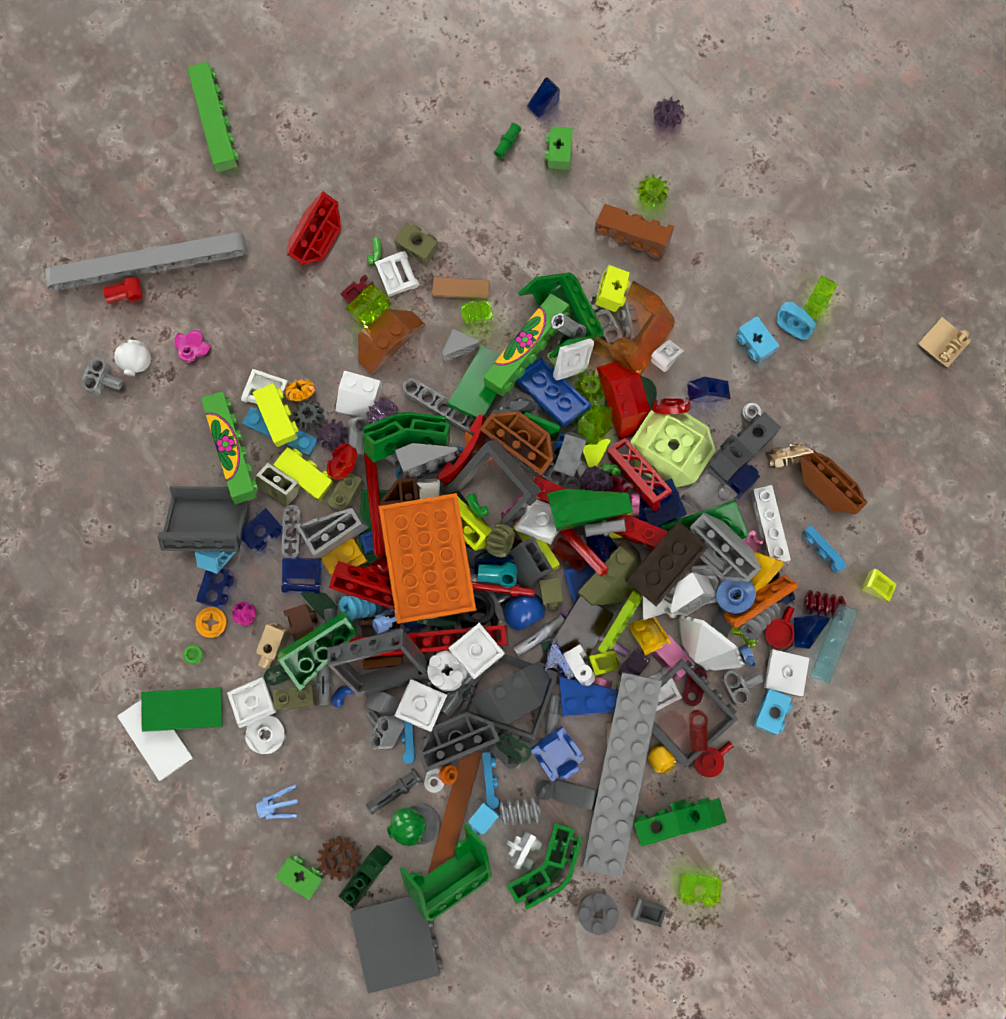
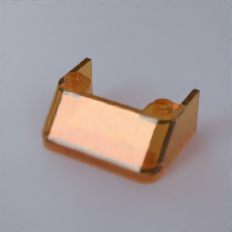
M633 280L628 296L641 303L645 310L651 313V316L633 342L621 337L613 345H610L595 336L592 351L611 363L616 362L641 375L653 359L651 355L663 344L673 329L675 319L659 295Z

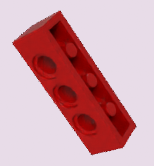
M341 561L337 562L329 585L330 589L395 610L389 577Z

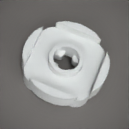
M451 651L439 652L429 660L427 671L429 680L440 690H456L468 676L466 669ZM447 666L453 668V671H450L448 676H446V673H443Z
M271 715L249 724L245 735L249 748L260 754L276 752L281 748L286 739L284 725L278 718ZM262 730L270 731V738L268 740L266 738L261 739Z

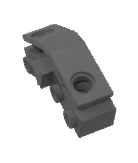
M766 412L761 416L757 414L750 421L752 425L748 429L744 427L737 434L738 439L731 434L720 446L722 449H719L714 454L713 458L715 460L707 470L723 485L744 468L781 429V426ZM753 432L758 433L760 437H755Z

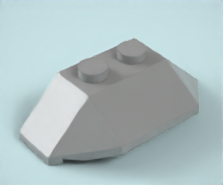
M703 513L690 526L691 532L708 546L700 558L721 579L749 582L762 569L752 548L723 521Z

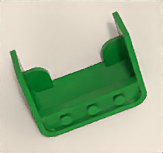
M572 273L535 277L518 292L519 296L533 294L535 301L539 305H542L550 293L569 304V318L586 327L585 337L570 339L564 336L558 340V348L549 354L550 358L558 357L560 347L590 338L595 342L603 336L602 326L577 277Z
M467 824L464 825L466 838L457 842L454 849L455 856L425 877L419 872L409 874L404 867L400 868L406 890L421 915L428 922L435 920L474 893L491 878L492 873L486 845Z

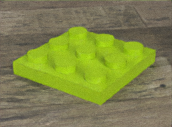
M635 588L598 648L604 654L608 648L612 650L642 599L639 596L640 592Z

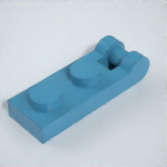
M812 525L802 532L804 540L817 549V554L823 560L826 559L831 564L832 572L839 573L845 569L846 562Z
M403 720L405 732H401L402 744L406 746V752L403 754L402 759L405 763L412 764L416 759L414 724Z
M485 752L482 754L487 805L491 809H495L499 806V799L495 797L494 788H498L497 776H493L492 768H496L495 756H491V752Z

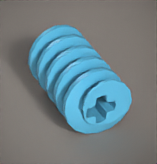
M351 595L342 597L339 602L341 612L346 611L351 620L376 616L382 611L381 605Z

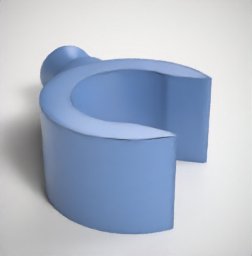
M745 644L739 647L738 651L743 656V663H748L751 667H755L756 662L749 646Z

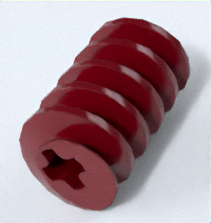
M808 590L803 602V613L808 609L809 615H811L816 610L817 616L824 612L825 618L831 613L832 619H835L838 614L840 621H842L845 615L846 602L843 596H839L837 599L836 595L832 594L829 598L828 593H824L821 597L820 591H816L813 595V591Z

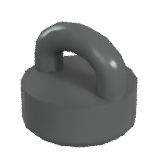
M541 780L536 784L535 794L539 799L548 800L553 796L554 786L550 781Z

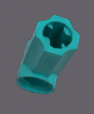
M510 562L504 563L501 566L479 564L478 582L500 583L505 588H511L517 581V566Z

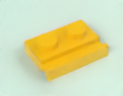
M351 538L321 558L331 576L338 561L359 568L368 563L354 538Z
M656 617L645 620L641 618L628 625L630 632L645 656L662 648V645L671 643Z

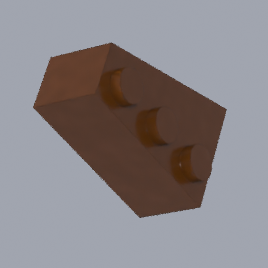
M307 604L283 611L284 616L288 617L289 631L293 635L294 642L317 628L316 622L318 617L316 611H312V608Z

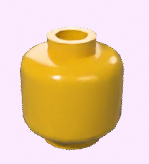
M658 743L649 749L650 753L647 756V760L656 773L666 774L676 767L677 758L664 745Z

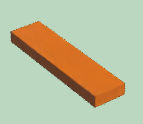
M784 574L758 591L755 601L749 609L741 613L726 612L723 614V618L736 629L798 588L797 583Z

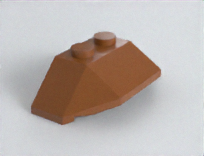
M384 309L358 334L359 364L373 375L425 323L412 311Z
M519 411L490 414L479 429L491 440L497 439L509 454L541 476L553 461L550 434Z
M811 449L813 453L805 454L800 459L804 484L832 511L857 514L868 503L864 499L858 484L831 458Z

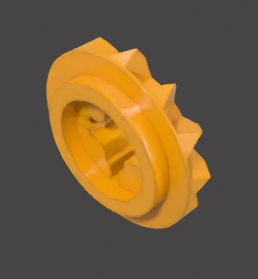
M309 379L295 380L293 383H288V386L285 387V396L292 401L305 400L314 393V384Z
M216 607L204 608L196 617L195 625L197 631L207 638L218 637L224 632L227 625L226 615ZM211 617H213L214 621L219 622V624H214L212 628L204 623L210 621Z

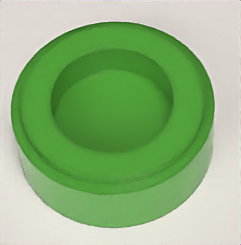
M189 645L184 649L183 658L187 663L195 665L202 661L204 652L201 647Z

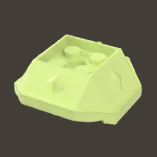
M651 410L630 441L634 448L671 489L695 484L716 451L709 427L686 412L680 414H659ZM674 442L678 445V449L672 450L668 444ZM634 460V466L640 468L641 462ZM642 473L643 476L652 481L650 473Z

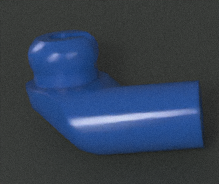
M347 685L341 686L332 695L331 701L335 707H341L346 695L355 693Z

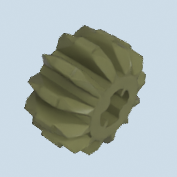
M495 524L491 528L486 541L488 553L495 557H506L515 540L513 528L505 524Z

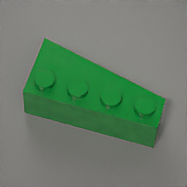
M343 611L278 652V661L299 691L328 663L329 647L348 643L357 634L356 625L347 612Z

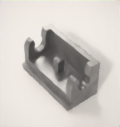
M573 432L565 434L554 470L574 477L587 440L586 436Z

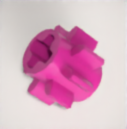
M240 602L234 606L232 618L235 623H240V625H250L255 620L256 609L253 604L249 605L248 602Z

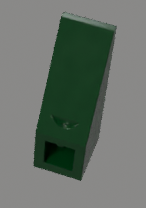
M377 845L368 854L338 897L354 909L393 857Z

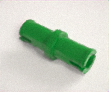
M511 123L506 134L501 136V141L493 152L497 158L503 159L508 149L514 145V140L521 131V127L518 124Z

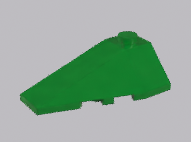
M563 489L547 494L557 532L633 513L628 493Z

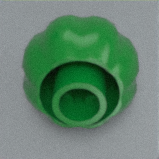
M402 808L393 814L390 826L387 827L389 837L394 838L400 845L413 846L422 839L423 833L426 830V822L423 815H419L417 811L410 808Z

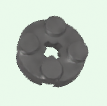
M416 804L411 806L410 809L417 811L419 815H423L426 822V830L423 833V837L416 845L426 844L437 836L440 830V819L437 812L428 805Z
M591 893L581 901L579 906V921L588 932L601 935L608 933L615 927L619 917L618 907L615 901L607 894ZM595 908L598 910L602 908L604 910L601 919L593 917L595 914L593 910Z

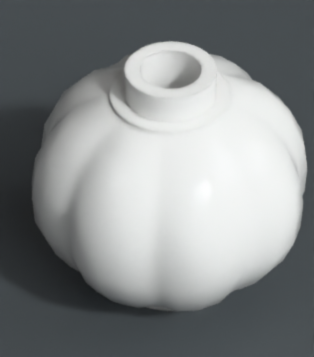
M128 340V343H122L115 350V362L117 366L124 370L125 375L135 376V373L142 372L149 367L151 355L149 350L143 346L144 343Z

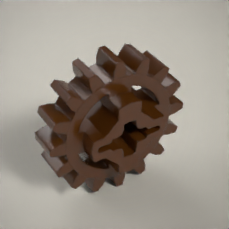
M337 836L336 842L330 838V844L323 843L322 845L325 849L318 851L322 855L321 858L317 859V861L322 862V865L318 868L326 870L323 874L324 876L331 874L330 880H333L335 876H337L338 881L342 880V876L348 879L350 878L349 872L355 874L354 867H360V864L356 862L361 858L360 855H356V852L360 849H354L355 842L353 841L349 844L348 837L341 841V837ZM340 845L337 851H329L331 847ZM347 849L350 850L352 858L348 856ZM341 852V858H343L344 861L339 862L337 865V859L335 858V856L339 855ZM326 859L330 860L332 865L331 869L329 868ZM342 866H349L346 871L339 872Z

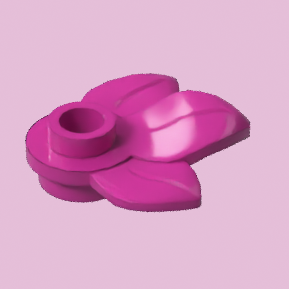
M193 330L187 336L178 333L174 340L179 358L187 363L194 361L197 356L206 355L211 348L210 344L203 342L201 330Z

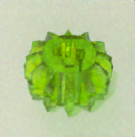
M654 174L651 176V179L645 176L644 181L639 182L640 187L637 190V193L640 194L639 199L645 200V205L651 202L652 207L655 206V202L661 205L662 200L667 199V193L669 192V187H666L667 180L661 181L662 177L655 178Z
M475 301L466 303L461 307L462 319L465 324L477 325L493 319V310L489 301Z
M585 371L584 377L582 375L578 376L579 381H575L574 384L578 388L575 390L581 393L583 397H586L588 402L590 398H592L594 403L597 401V397L603 398L601 392L604 391L599 375L595 376V371H592L591 375ZM587 384L594 386L593 389L590 390V388L587 387Z

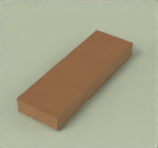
M433 278L432 297L488 300L489 280Z

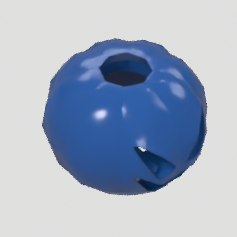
M535 593L534 597L518 595V597L508 601L503 608L505 622L510 628L517 631L535 623L545 615L543 601Z

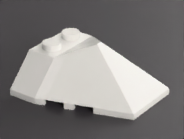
M684 615L677 619L680 647L702 669L713 672L739 669L744 665L741 661L742 658L738 656L740 653L737 646L704 620L694 618L691 621V617L686 618Z

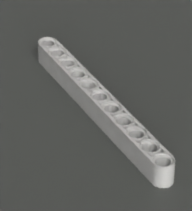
M230 233L48 267L45 269L47 288L49 290H60L242 256L246 254L244 236L242 233Z
M414 378L404 381L403 390L407 398L435 415L446 416V422L465 433L467 431L474 435L469 429L475 419L451 407L445 412L440 411L439 407L447 405L449 399ZM414 385L417 389L414 392L407 391L408 387ZM426 395L433 397L429 402L423 401V398ZM461 414L465 418L463 421L458 422L455 420V417ZM512 456L522 469L534 476L541 477L566 489L570 483L577 485L576 490L581 489L579 479L554 470L555 464L553 463L549 465L541 476ZM557 473L561 476V479L553 481L551 475Z

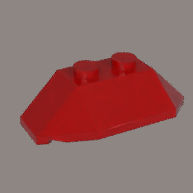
M324 191L316 197L305 210L289 238L286 255L301 265L325 259L341 230L338 201Z
M616 362L596 367L618 440L635 435L650 412L640 374Z

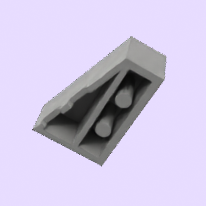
M353 508L332 513L326 517L315 518L309 522L295 524L313 556L319 559L368 529L361 514Z

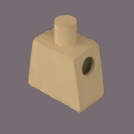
M276 622L266 624L256 651L257 654L262 655L258 663L259 666L269 669L272 660L278 659V652L286 647L291 635L288 627Z

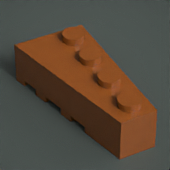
M604 204L595 223V230L602 236L608 235L614 238L618 243L631 245L634 250H642L653 258L662 259L671 241L674 226L668 224L667 227L659 225L660 221L653 219L652 222H649L642 215L633 214L630 216L626 210Z

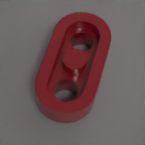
M696 667L694 672L699 676L702 674L707 679L706 671ZM687 674L682 700L688 706H696L702 701L704 691ZM689 693L695 695L694 700L688 698Z

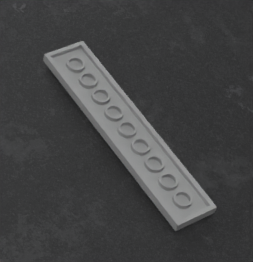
M622 672L582 870L622 878L662 680Z

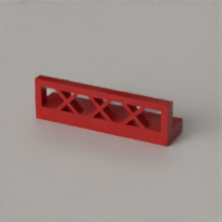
M625 437L607 449L608 459L612 464H616L621 469L622 476L629 484L636 487V492L655 512L660 508V501L672 493V489ZM626 445L629 453L620 454L617 450ZM630 459L639 460L641 462L640 468L631 467ZM642 473H650L652 481L643 480L641 478ZM660 486L665 491L657 496L653 492V487Z

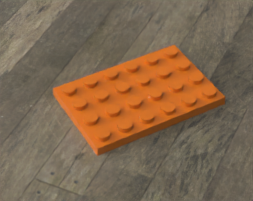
M457 493L379 506L397 624L476 611Z

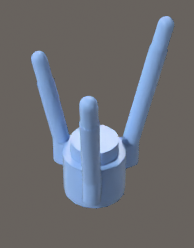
M388 608L383 613L376 615L375 619L372 620L376 634L398 630H389L392 627V622L397 621L396 617H385L393 609ZM399 628V629H403L404 632H409V631H410L409 628Z
M292 785L269 797L262 798L263 801L257 802L256 808L259 818L266 817L267 820L273 818H297V814H273L276 813V808L298 803L297 799L277 804L271 801L295 789L296 785Z

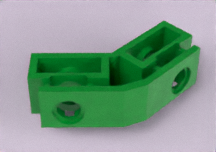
M414 412L393 414L363 427L364 453L373 462H377L395 454V450L412 443L449 447L450 423H446V416Z
M707 797L697 800V804H694V801L686 803V800L682 799L669 803L671 811L663 809L656 811L655 816L648 817V814L636 817L637 821L633 822L640 847L726 823L720 798L710 800ZM654 821L660 824V829L657 832H652L650 829L651 823Z
M554 823L544 863L507 884L516 904L524 900L526 903L525 908L528 910L562 891L572 879L582 842V837H572L574 828ZM569 840H573L572 850L569 858H567L565 854ZM565 862H571L568 874L559 886L547 892L546 887L551 885L564 869ZM540 888L543 889L537 896L527 899V895Z

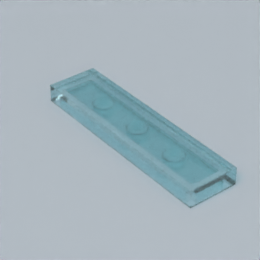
M838 604L810 674L811 677L830 683L859 612L857 609Z

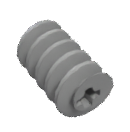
M774 603L739 626L741 632L747 638L756 639L762 633V630L766 629L767 625L771 623V620L775 619L776 615L780 613L777 603Z
M531 798L530 804H528L526 799H523L522 805H520L517 799L513 806L510 800H507L506 806L503 805L502 801H499L500 818L505 826H508L509 820H511L513 825H516L517 819H519L521 825L524 824L525 819L528 820L529 824H532L533 818H535L537 823H540L539 800L536 804L534 798Z

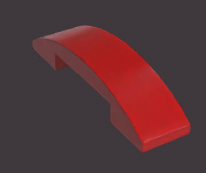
M479 414L469 430L474 435L455 464L452 465L447 462L437 478L444 484H450L483 447L487 437L479 430L487 420L483 415Z

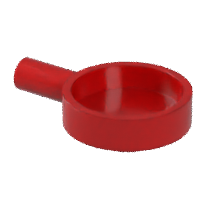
M787 606L782 619H775L767 625L764 637L771 647L782 649L793 642L795 631L791 623H789L795 610L793 607Z
M728 741L718 750L711 747L706 748L694 759L696 771L701 776L708 778L719 775L724 768L723 756L734 748V745Z

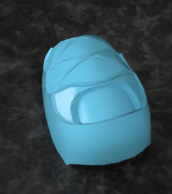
M786 302L778 310L777 324L791 335L806 340L815 330L817 325L815 320L795 303Z

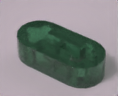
M281 664L269 668L264 673L265 682L271 686L279 685L291 680L287 673L283 672L285 669ZM271 672L274 674L281 673L280 676L276 677L275 682L268 679L271 676Z
M508 734L499 736L500 741H505L507 738L509 739V744L513 746L512 749L507 746L503 749L501 748L502 744L498 742L496 746L499 751L519 763H526L530 760L531 750L526 744ZM515 748L521 751L526 749L527 757L518 758L519 754L514 751Z

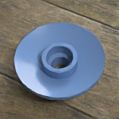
M725 580L720 584L716 593L719 606L729 613L746 611L753 605L756 598V590L751 581ZM736 596H741L739 599L734 600Z

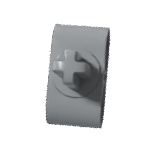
M95 357L89 362L81 384L89 394L96 396L103 391L104 386L120 390L123 386V380L110 376V366L102 358ZM99 365H103L100 371H96ZM92 382H96L93 388H89Z
M733 670L726 672L721 678V683L731 703L736 707L747 705L751 698L748 689L764 681L760 672H755L742 678L737 671ZM728 675H733L736 678L734 685L727 683L726 678ZM738 692L743 693L745 696L743 703L737 702L735 698Z
M371 711L367 714L369 722L374 726L369 737L371 748L374 750L393 748L403 730V720L395 717V715L380 717L376 711Z

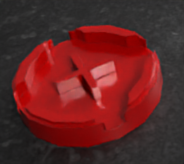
M663 398L659 403L657 400L652 403V410L659 414L685 413L690 410V401L686 400L684 402L682 398Z
M347 443L338 446L332 452V460H329L327 463V474L334 480L344 479L355 466L357 450Z

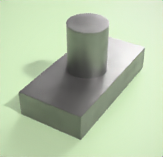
M486 591L494 600L497 619L500 623L505 621L501 606L513 599L512 596L508 593H500L495 596L493 592Z

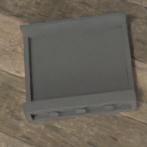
M170 486L172 497L164 530L158 534L161 551L239 552L249 500L235 505L228 487Z
M411 896L350 911L368 994L440 976L443 963L441 957L437 958L436 949H439L436 936L433 937L431 929L434 928L433 921L428 922L424 919Z

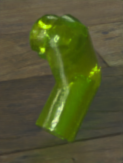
M733 627V635L742 636L746 644L751 648L757 646L758 638H747L739 627L736 629Z

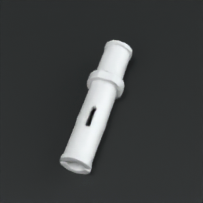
M560 614L548 624L544 623L542 628L516 646H513L517 655L521 657V655L549 636L550 638L553 637V634L558 631L564 618Z

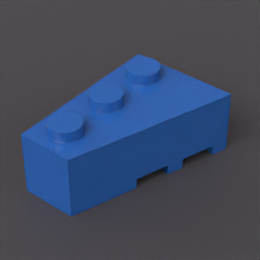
M559 676L562 717L614 713L618 690L593 684L584 686L577 680Z

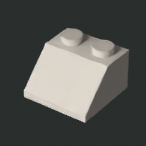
M344 371L338 389L335 411L353 417H364L372 422L383 387L381 381Z
M692 572L686 573L682 580L676 584L670 608L671 613L688 616L716 598V591L708 577Z

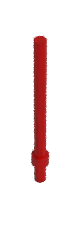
M472 581V587L475 590L508 593L510 596L516 597L518 595L534 597L535 589L519 587L516 584L511 588H505L499 584Z

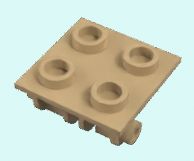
M941 317L918 345L948 368L971 340L968 337L969 332L967 330L959 331Z
M801 443L790 444V447L784 449L782 447L772 448L770 452H766V455L771 458L768 460L769 466L777 468L784 466V464L785 466L788 465L787 458H789L790 464L799 463L805 454L813 453V451L803 444L801 445Z

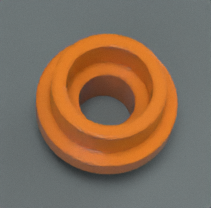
M452 765L442 767L438 774L441 782L445 785L453 784L457 778V769Z

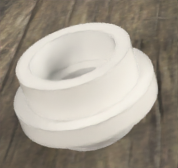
M755 403L746 404L742 410L744 419L749 422L757 414L761 416V408ZM753 410L755 415H749L748 411Z

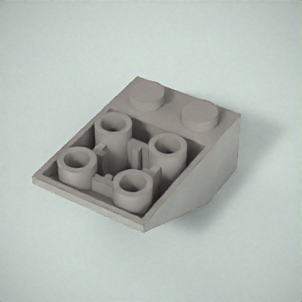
M412 443L395 450L405 478H419L422 473L427 471L432 473L439 470V467L447 462L453 465L459 458L457 447Z

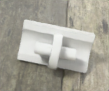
M524 831L521 838L516 836L514 842L508 840L506 844L511 847L508 854L512 856L509 864L519 870L520 868L530 870L533 860L527 857L529 850L536 853L539 852L542 843L536 839V836L527 831Z

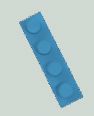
M250 407L242 424L272 439L261 411ZM299 430V432H296L298 439L284 445L292 449L295 448L310 457L319 440Z

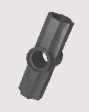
M487 670L475 680L468 673L467 678L458 689L446 693L447 696L441 711L451 717L462 701L468 700L473 696L475 692L474 686Z

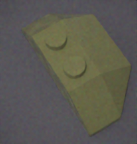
M624 539L604 561L605 565L609 568L607 575L599 576L595 572L577 593L591 606L621 604L634 589L626 580L642 562L639 551Z

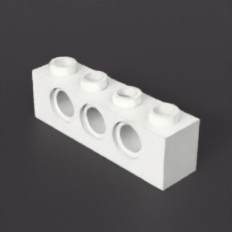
M773 486L753 489L750 496L760 537L764 542V553L767 556L785 561L784 564H787L791 559Z

